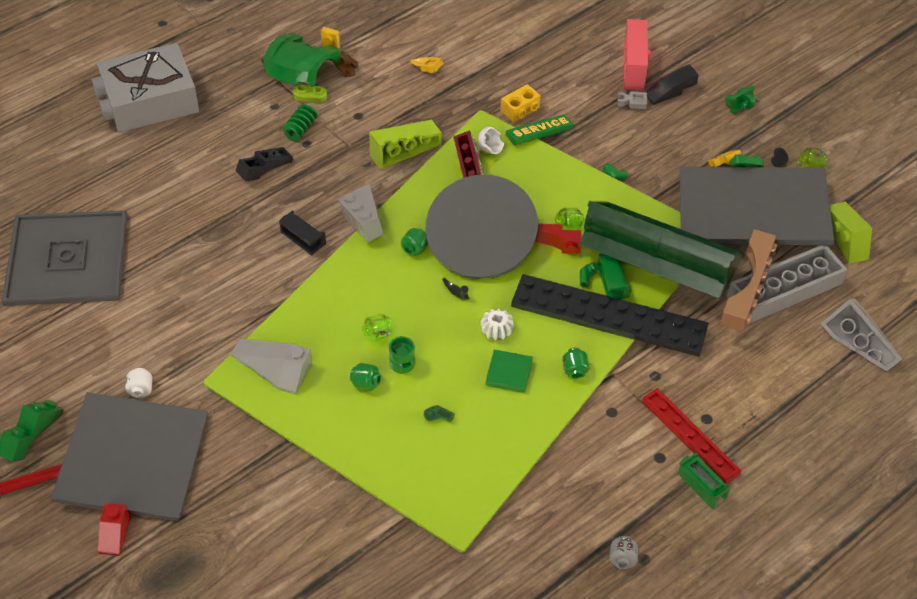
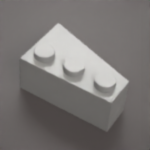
M370 183L338 199L343 216L367 242L384 234Z

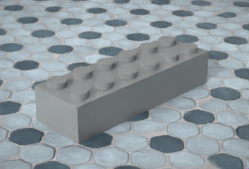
M827 245L818 246L770 266L769 269L765 268V271H768L765 282H760V285H763L760 296H755L758 302L755 311H750L753 314L750 323L842 285L848 269ZM752 274L731 282L727 298L742 291L750 283Z

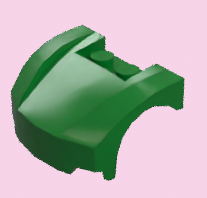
M287 33L279 36L270 44L264 55L263 67L267 75L279 81L293 85L305 82L314 87L316 75L321 64L327 59L340 63L341 49L329 45L322 48L310 46L309 43L303 42V36Z

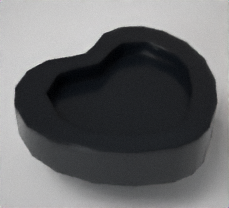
M779 147L774 150V156L771 158V163L774 166H782L789 161L788 154L783 148Z

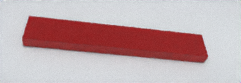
M658 388L642 398V403L693 454L697 453V456L725 484H728L741 474V470Z

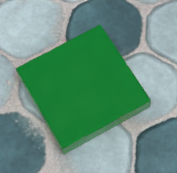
M494 349L486 378V385L525 393L533 357Z

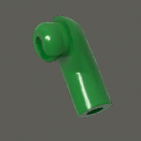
M591 262L581 268V287L589 286V278L599 270L597 263Z

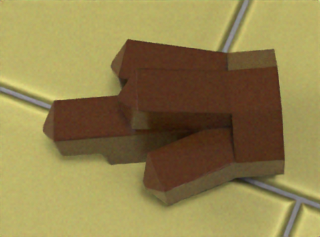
M341 51L340 63L333 62L342 76H356L354 69L359 67L358 61L350 57L348 53Z

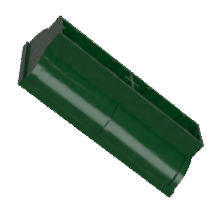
M589 201L587 205L589 208L585 218L584 234L580 245L717 298L725 296L739 262L745 255L744 252L608 201Z

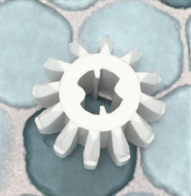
M491 308L489 312L484 313L481 320L483 334H486L488 339L494 337L495 341L498 338L504 340L505 336L510 337L511 331L514 329L512 315L508 314L507 310L501 311L498 308L497 311H494Z

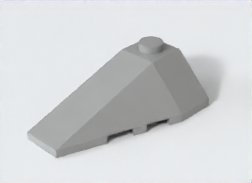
M855 298L849 299L820 323L833 339L864 356L867 360L885 371H889L903 359Z
M239 339L231 353L232 357L246 367L258 372L260 377L272 382V385L277 389L293 394L298 392L312 365L310 349L288 343Z

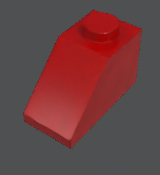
M104 504L99 521V554L120 556L130 522V515L126 505Z

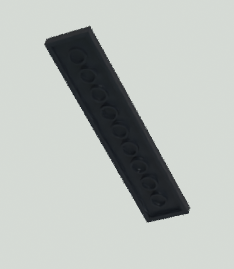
M522 274L511 302V307L697 357H700L709 322Z

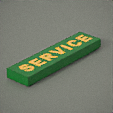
M563 114L508 129L505 135L514 145L571 130L574 124Z

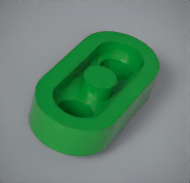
M737 154L730 160L731 167L764 168V161L758 156L746 157L743 154Z

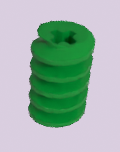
M306 104L298 106L297 110L294 111L290 119L283 126L285 136L293 142H299L311 127V124L318 118L317 111Z

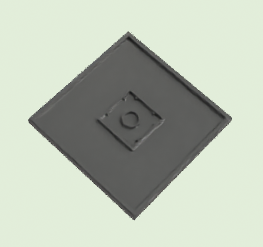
M127 210L15 215L2 296L3 306L120 300L128 217Z
M87 392L51 497L52 502L103 510L105 503L124 504L127 506L129 514L179 522L208 418V411Z

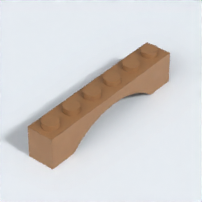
M753 230L746 252L752 268V279L742 291L728 298L720 325L743 331L746 324L750 325L753 316L750 311H755L758 302L755 296H760L763 285H760V282H765L768 271H765V268H770L773 259L770 257V254L774 255L777 244L774 243L775 235Z

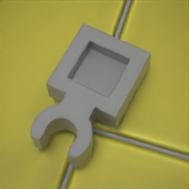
M622 92L618 93L617 106L629 105L631 109L647 108V93L630 92L629 95Z

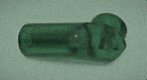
M436 405L427 408L423 415L428 421L442 418L451 422L455 413Z

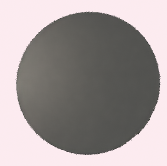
M494 175L468 176L450 184L435 198L426 219V236L435 258L449 271L470 279L495 278L514 270L528 257L538 234L537 212L528 194L512 181Z

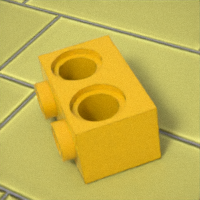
M526 84L501 98L500 111L512 122H515L540 108L541 95Z

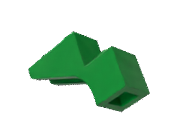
M51 400L23 405L16 427L2 431L0 456L11 462L25 459L33 440L60 418L64 409L56 406L57 403Z

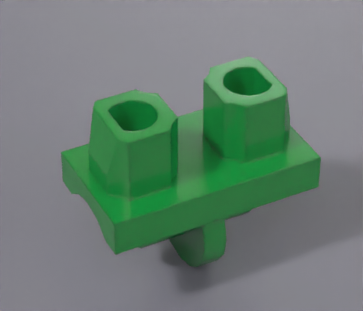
M755 86L741 87L734 96L728 95L725 97L726 106L730 107L732 114H736L744 108L752 109L755 106Z

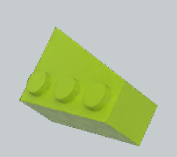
M848 203L831 204L830 212L834 239L848 264L869 260L872 227Z

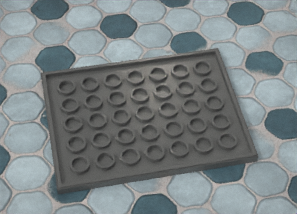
M680 167L681 229L720 244H749L755 229L775 235L774 243L777 245H834L825 168Z

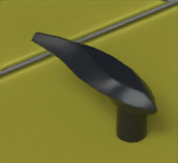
M445 277L442 279L453 295L460 299H469V288L467 286L459 287L448 281Z

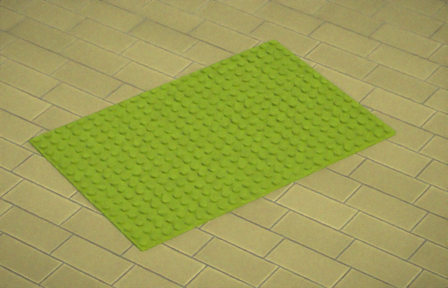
M482 110L478 111L454 135L471 131L477 142L485 175L499 176L521 187L535 206L538 224H562V230H581V235L583 236L589 201H608L681 229L679 211L539 139L514 145L505 134L506 130L516 127ZM485 127H494L501 133L500 140L504 142V146L500 153L487 154L481 151L478 145V134ZM452 137L378 209L383 235L367 242L356 231L246 338L247 340L294 344L311 350L312 365L298 392L293 394L277 389L272 385V382L260 377L258 372L246 367L232 357L231 354L204 380V385L443 542L463 553L635 340L511 307V302L522 274L606 295L599 270L589 278L588 287L580 286L581 268L591 262L598 264L599 254H602L581 245L580 254L562 253V250L556 247L535 242L528 257L514 270L499 277L479 279L466 278L446 269L435 258L429 244L418 256L408 255L401 247V240L406 232L411 228H418L426 233L428 211L435 198L447 186L463 178L454 138ZM619 260L626 283L631 286L629 298L621 300L661 310L681 285V283ZM445 277L448 281L459 287L467 286L469 288V299H460L453 295L442 279ZM491 308L494 311H497L498 308L501 311L507 310L508 314L512 315L514 329L511 331L510 337L505 336L504 340L498 338L496 341L494 337L488 339L486 334H483L481 327L484 313L489 312ZM385 330L386 333L387 331H391V333L388 337H386L387 334L385 333V335L381 336L380 331ZM400 336L410 338L415 345V366L410 372L404 374L394 372L389 364V343L392 339ZM571 348H580V350L585 351L588 355L589 371L584 377L579 379H572L564 373L562 357ZM494 349L533 357L525 393L486 385V378ZM359 363L377 366L382 376L381 383L372 391L355 388L350 381V373L353 367H356Z

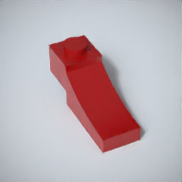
M538 224L536 242L556 247L562 250V253L580 254L581 230H562V224Z

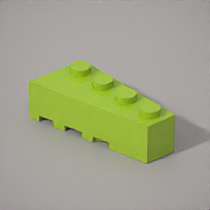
M432 120L370 131V157L380 170L441 146L442 132Z

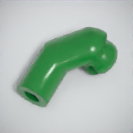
M610 163L603 166L605 174L617 180H627V171H618Z

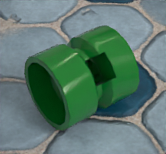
M396 337L389 343L390 368L396 373H408L415 366V345L408 337Z

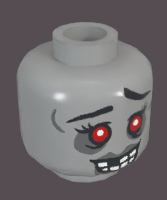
M621 536L613 540L610 545L609 554L612 565L622 570L634 567L638 561V544L627 536Z

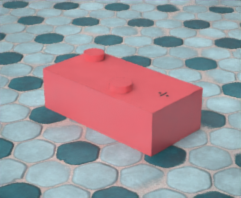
M627 19L624 40V90L644 91L648 60H650L651 50H648L647 20Z

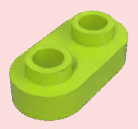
M298 85L293 89V96L295 100L301 102L322 103L327 99V90L321 86Z

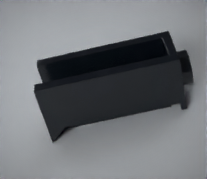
M293 210L279 220L280 232L308 254L313 255L326 245L325 232H319L299 216L294 215Z

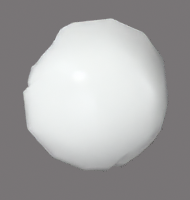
M485 127L478 134V145L481 151L487 154H498L504 146V142L500 140L501 133L494 127Z

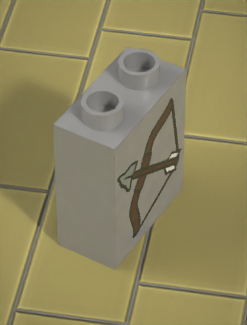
M178 43L97 62L100 76L91 78L97 98L106 96L107 99L99 101L104 121L114 119L118 133L199 112L195 86Z

